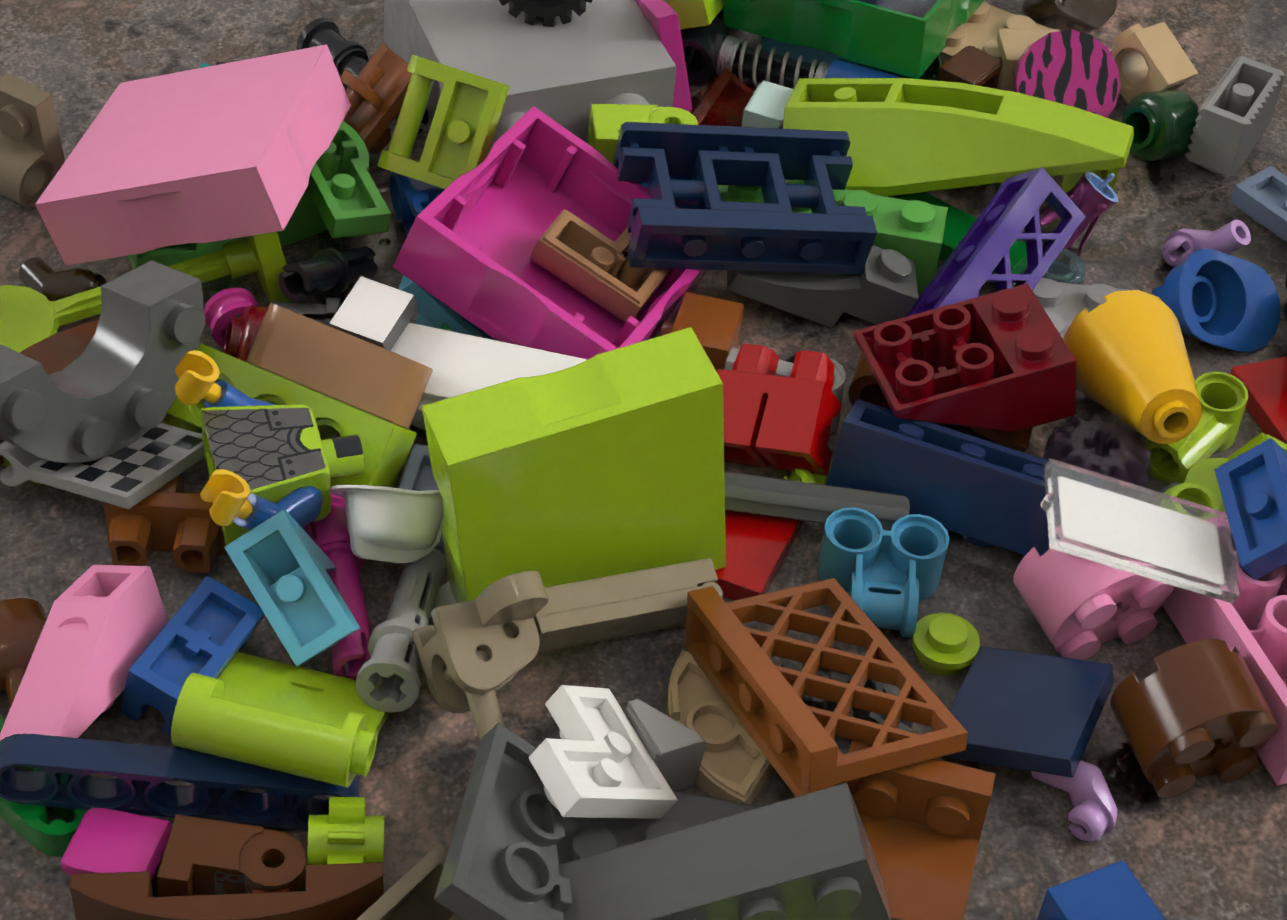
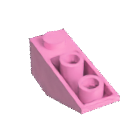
M92 565L54 601L0 732V741L5 737L15 734H41L79 738L101 713L113 705L114 700L125 689L128 670L169 622L150 566Z

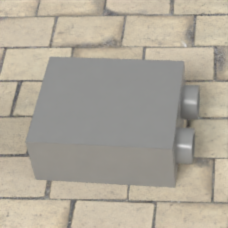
M383 0L384 41L390 50L407 63L410 62L411 55L413 54L510 86L490 150L493 144L533 106L586 143L591 104H640L673 107L676 65L636 0H593L592 3L586 2V11L580 17L572 10L571 22L562 24L560 17L556 16L553 20V27L543 26V17H536L534 26L524 23L525 12L522 11L515 18L508 13L509 3L502 6L499 0ZM437 81L433 83L426 106L429 112L426 125L428 131L444 83Z

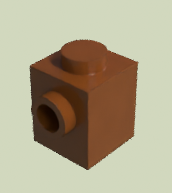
M686 291L675 322L665 320L660 336L692 327L717 372V369L725 368L726 359L732 347L739 349L744 304Z

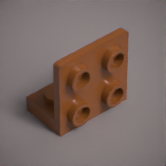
M851 740L848 753L870 748L872 745ZM930 759L842 783H847L876 857L892 920L964 919L979 840L990 803L996 773L938 759Z

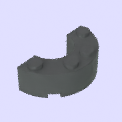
M151 260L102 285V311L95 335L82 355L58 372L47 375L42 363L0 344V439L45 460L59 463H83L107 457L129 446L151 428L160 424L165 417L166 411L177 397L175 384L180 378L176 375L175 368L187 352L198 351L200 338L205 328L201 280Z

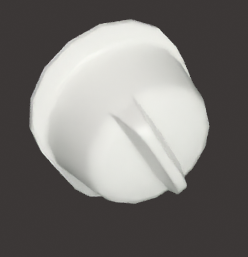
M336 485L329 488V492L345 498L347 528L353 554L360 559L395 564L415 562L428 555L440 541L444 504L439 490L414 491L370 485Z

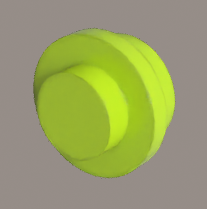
M945 612L932 613L917 622L915 633L912 636V647L918 662L924 669L936 675L952 676L962 672L973 663L979 651L980 637L975 627L963 617Z

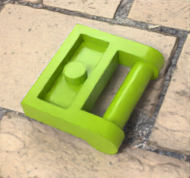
M412 54L407 68V72L412 73L405 98L388 151L382 150L377 166L446 189L460 175L475 169L487 158L510 86ZM434 81L444 83L420 161H416L410 157Z

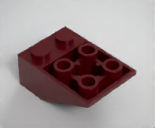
M1028 283L853 331L854 340L896 418L1018 432L1075 415L1077 360Z

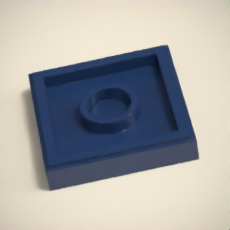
M981 646L949 709L968 732L966 750L942 757L1073 778L1113 687L1114 675L1112 664Z

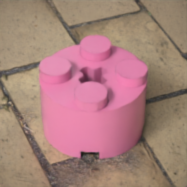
M1058 529L1051 533L1057 541L1056 545L1042 556L1033 547L1017 566L1013 579L1014 585L1055 650L1064 658L1078 660L1089 659L1100 649L1101 643L1120 637L1123 643L1131 644L1149 635L1158 624L1153 614L1173 592L1175 587L1170 575L1061 543L1058 540Z

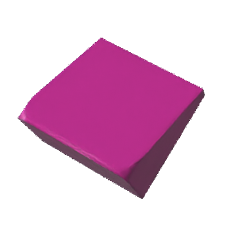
M106 808L88 809L61 859V867L70 877L71 874L150 871L152 881L163 858L173 824L167 820Z

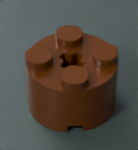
M1200 640L1168 650L1153 658L1158 671L1139 682L1135 672H1132L1118 685L1110 700L1111 709L1147 781L1153 785L1160 798H1172L1186 792L1196 783L1198 778L1218 774L1221 781L1231 782L1250 774L1259 765L1255 753L1279 729L1277 719L1236 646L1233 651H1230L1224 640Z

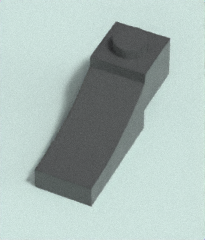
M874 245L871 248L862 274L727 270V290L833 328L843 312L877 325L905 317L918 301L914 260L906 258L898 251L882 249Z

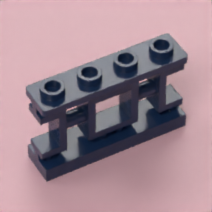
M642 122L623 123L613 157V165L618 169V181L647 182L650 199L633 198L626 223L628 233H632L627 249L630 267L862 274L877 235L873 215H867L865 207L836 206L832 189L845 190L853 167L851 156H846L851 144L848 133L845 131ZM669 175L691 176L692 180L670 179ZM785 180H804V184H786ZM718 185L759 186L762 189L765 203L722 202ZM675 203L697 204L698 209H678ZM792 208H811L812 213H793Z

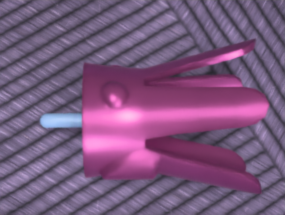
M1084 172L1075 186L1066 193L1086 217L1063 249L1070 248L1088 227L1079 245L1078 251L1081 253L1101 215L1119 201L1116 193L1108 185L1114 178V173H1110L1103 180L1092 172ZM1050 205L1040 210L1042 214L1039 217L1040 225L1046 226L1059 217Z

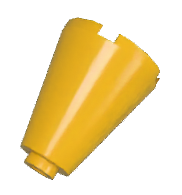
M1140 290L1115 291L1103 296L1106 302L1097 306L1092 311L1088 312L1084 308L1075 316L1063 339L1077 360L1076 388L1155 443H1174L1192 433L1200 421L1202 407L1180 324L1173 311L1158 296Z

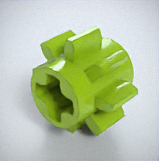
M329 797V815H309L307 865L383 862L384 816H365V797Z

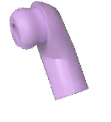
M1237 219L1215 231L1182 228L1167 236L1161 249L1162 257L1168 265L1177 267L1184 263L1190 254L1202 248L1214 249L1230 255L1248 245L1251 241V235L1245 223Z
M1080 760L1073 778L1031 771L1032 777L1035 780L1069 794L1074 806L1068 813V820L1071 821L1069 829L1077 838L1087 842L1097 841L1103 834L1110 833L1113 830L1118 809L1103 773L1097 766Z

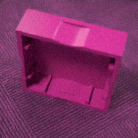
M534 106L493 144L487 158L480 165L460 175L417 215L393 265V268L496 341L583 359H590L597 354L655 338L662 330L665 320L669 321L679 310L685 292L693 293L707 270L671 269L636 317L630 316L626 322H623L531 261L530 255L538 240L564 209L615 242L627 228L626 223L633 198L650 199L648 188L637 182L618 181V169L600 152Z

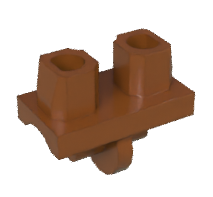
M384 44L380 46L357 77L347 70L340 76L342 83L348 87L346 94L351 104L343 121L358 133L365 142L368 152L370 151L374 154H380L391 140V129L388 126L401 110L412 73L407 72L409 63Z
M183 473L163 485L162 490H156L130 509L103 502L112 564L143 566L148 564L151 550L173 552L174 565L181 568L184 572L207 573L211 569L217 554L228 555L224 548L226 542L222 526L216 524L210 516L209 510L213 503L205 502L200 496L201 492L184 491Z

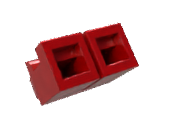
M743 343L732 370L717 369V374L723 382L724 462L769 468V464H771L774 469L794 472L795 469L803 468L812 474L828 476L832 451L827 446L832 419L838 416L842 406L832 392L835 365L827 354L823 352L801 350L796 352L791 376H775L779 357L775 351L763 345Z

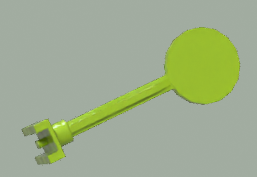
M277 232L246 236L222 244V250L168 266L200 279L201 283L230 274L235 279L256 272L269 302L272 303V300L294 302L285 297L279 286V274L282 272L286 273L282 269L286 265ZM16 285L0 286V344L20 353L41 340L57 334V329L62 325L101 314V286L56 301H49L45 295L30 287Z

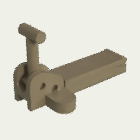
M711 558L551 587H544L538 571H524L511 574L491 583L473 601L435 607L431 611L434 625L418 627L412 632L428 688L434 701L442 709L451 713L471 711L479 740L481 741V738L497 723L506 727L495 692L510 682L516 673L528 665L538 653L680 626L686 628L687 592L711 586L715 588L721 597H723L721 587L715 583L718 577Z

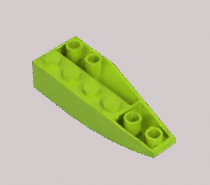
M799 78L784 108L783 129L847 132L851 144L846 156H851L853 167L845 189L852 191L863 190L880 196H895L1002 183L1007 178L1041 167L1050 176L1124 168L1134 138L1133 126L1077 107L1001 89L958 82L911 78Z

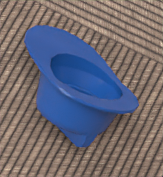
M1202 248L1193 252L1184 263L1170 271L1162 286L1152 290V295L1158 296L1177 317L1183 337L1197 339L1235 352H1254L1266 346L1276 334L1281 317L1278 292L1273 280L1265 270L1248 260L1214 249Z

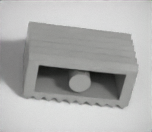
M1244 56L1235 58L1198 110L1199 115L1195 120L1194 133L1190 137L1192 142L1188 145L1190 150L1185 154L1190 162L1201 165L1210 172L1221 173L1229 177L1236 176L1237 171L1240 170L1241 165H1244L1245 159L1251 154L1252 149L1259 142L1263 132H1266L1267 127L1270 125L1284 82V72Z

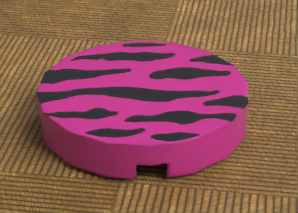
M1072 29L1051 32L1030 44L1017 60L1013 73L1015 76L1013 80L1014 89L1012 91L1077 107L1108 118L1116 107L1121 87L1118 65L1109 49L1090 34Z

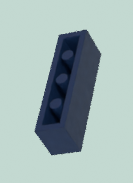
M857 399L843 422L826 485L904 495L909 498V515L921 514L932 517L939 521L947 530L961 534L966 541L973 545L984 548L999 546L1023 554L1024 557L1033 547L1042 556L1057 544V541L1051 534L1058 529L1054 481L1058 480L1098 493L1102 478L934 423L896 418L890 409Z

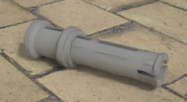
M436 548L415 562L403 563V569L393 595L387 619L378 624L370 635L368 651L371 658L359 669L356 689L359 697L367 705L378 711L388 713L402 712L410 708L418 698L421 684L418 671L423 668L412 632L418 627L428 626L440 582L446 571L445 556ZM378 675H381V683L379 688H377L376 681Z

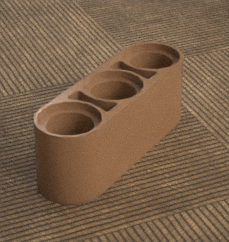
M271 302L246 359L248 363L408 429L433 372V369Z

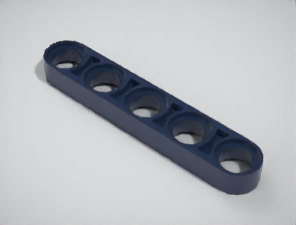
M15 734L5 737L0 741V797L19 804L81 810L106 808L137 815L175 818V815L178 814L246 825L308 830L309 815H329V799L324 800L314 798V796L360 797V778L358 775H355L350 786L346 788L185 748L41 734ZM14 766H27V767H32V768L39 769V770H41V771H39V772H27V771L17 770V769H15V768H13V767H14ZM89 774H108L118 778L102 779L92 777ZM166 781H183V782L192 783L193 785H189V786H176V785L167 784V783H165V782H166ZM258 788L267 791L260 793H250L241 791L239 789Z

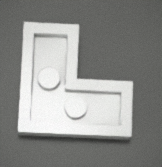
M561 685L545 703L560 729L561 739L546 738L528 758L544 784V793L547 799L559 810L562 817L661 819L678 801L610 689Z

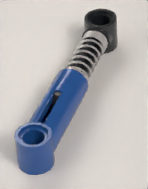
M715 17L710 25L680 30L689 85L703 84L709 78H718V76L732 80L736 75L739 76L742 83L752 79L755 87H758L759 83L765 80L791 89L795 88L799 78H905L839 59H833L830 64L823 61L818 66L816 59L812 61V64L803 62L802 55L796 60L789 58V52H786L784 56L777 55L775 48L771 49L770 52L762 51L761 44L756 49L748 47L749 43L747 40L744 42L742 39L731 37L726 25L718 17Z

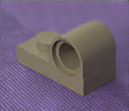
M6 73L0 78V195L26 208H36L35 203L65 162L52 95Z

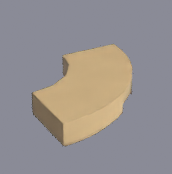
M682 650L670 676L666 715L695 731L706 742L696 784L712 798L751 805L774 767L695 662L692 655Z

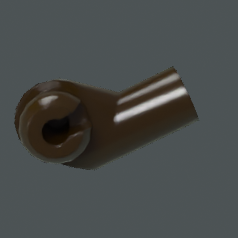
M38 257L25 261L19 270L20 280L27 287L45 295L49 301L63 299L107 283L103 275L93 273L88 268L55 272Z

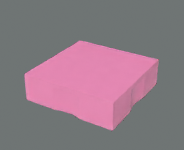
M327 44L120 83L35 203L65 266L141 254L172 245L209 243L283 231L309 184V177L313 166L330 146L351 107Z

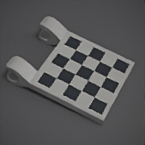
M160 423L129 446L107 457L83 463L52 462L30 454L5 441L0 444V455L5 457L11 465L0 471V480L5 485L12 487L31 480L130 509L204 458L203 434Z

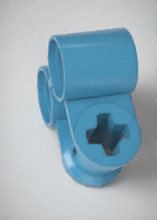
M855 507L834 511L825 522L816 568L820 581L835 578L877 628L899 630L901 637L912 638L917 624L919 601L931 597L937 591L950 540L948 532L939 521L921 514H912L899 518L892 525L891 531L883 530L882 524L876 516L866 510Z

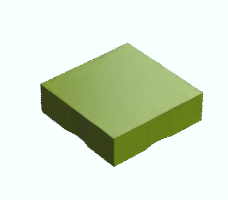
M692 327L597 354L586 361L560 371L538 376L515 378L422 406L432 474L443 498L444 513L441 532L450 589L456 603L473 601L491 583L511 574L524 571H538L544 587H551L711 558L715 570L726 567L723 382Z

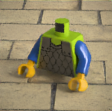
M193 350L187 352L175 368V373L180 378L175 384L177 398L182 403L188 405H195L202 399L205 400V408H201L204 457L210 478L201 491L200 496L205 502L213 503L209 510L210 516L216 524L222 526L226 546L282 510H286L302 529L314 521L324 519L331 512L330 479L364 474V456L359 436L356 434L321 440L312 408L304 404H272L250 398L225 381L215 383L220 374L219 368L211 357L200 351Z

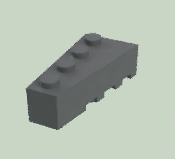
M847 783L559 864L560 876L570 879L572 905L564 911V920H892L878 863Z

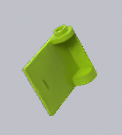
M237 652L218 678L197 673H191L187 677L179 694L173 715L171 742L174 746L348 788L355 775L367 776L376 750L377 735L389 713L378 711L367 705L358 695L356 680Z

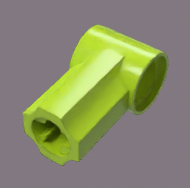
M1213 371L1197 377L1195 384L1202 407V414L1197 427L1187 437L1170 444L1155 443L1148 438L1143 442L1140 458L1146 463L1149 474L1167 486L1173 482L1184 483L1185 477L1193 464L1210 458L1214 453L1225 451L1233 445L1248 401L1247 388L1235 376L1225 372Z

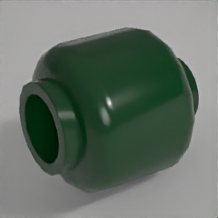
M1179 90L1143 92L1131 99L1124 110L1121 123L1133 126L1134 138L1130 148L1133 156L1142 161L1173 160L1185 156L1187 151L1190 150L1188 148V145L1192 142L1190 137L1194 133L1195 120L1199 115L1198 105L1190 95Z

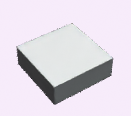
M360 276L329 325L391 351L419 307L413 294Z

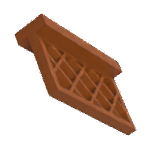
M835 578L731 602H725L713 586L687 592L685 648L795 797L835 786V784L966 750L968 738L966 729ZM827 604L835 614L833 618L801 610ZM757 621L774 625V627L768 633L744 627L743 624ZM789 630H794L821 638L817 644L785 636ZM835 641L863 647L867 652L865 656L833 649L832 646ZM773 656L805 663V666L800 672L774 665L771 659ZM821 667L853 675V678L848 684L816 676ZM869 679L897 686L900 693L896 696L864 688V685ZM804 695L835 702L838 705L834 712L807 706L802 699ZM852 707L886 715L887 718L884 724L881 725L848 715ZM901 720L929 726L934 731L917 734L897 729ZM839 736L870 744L872 747L842 754L838 749L835 739Z

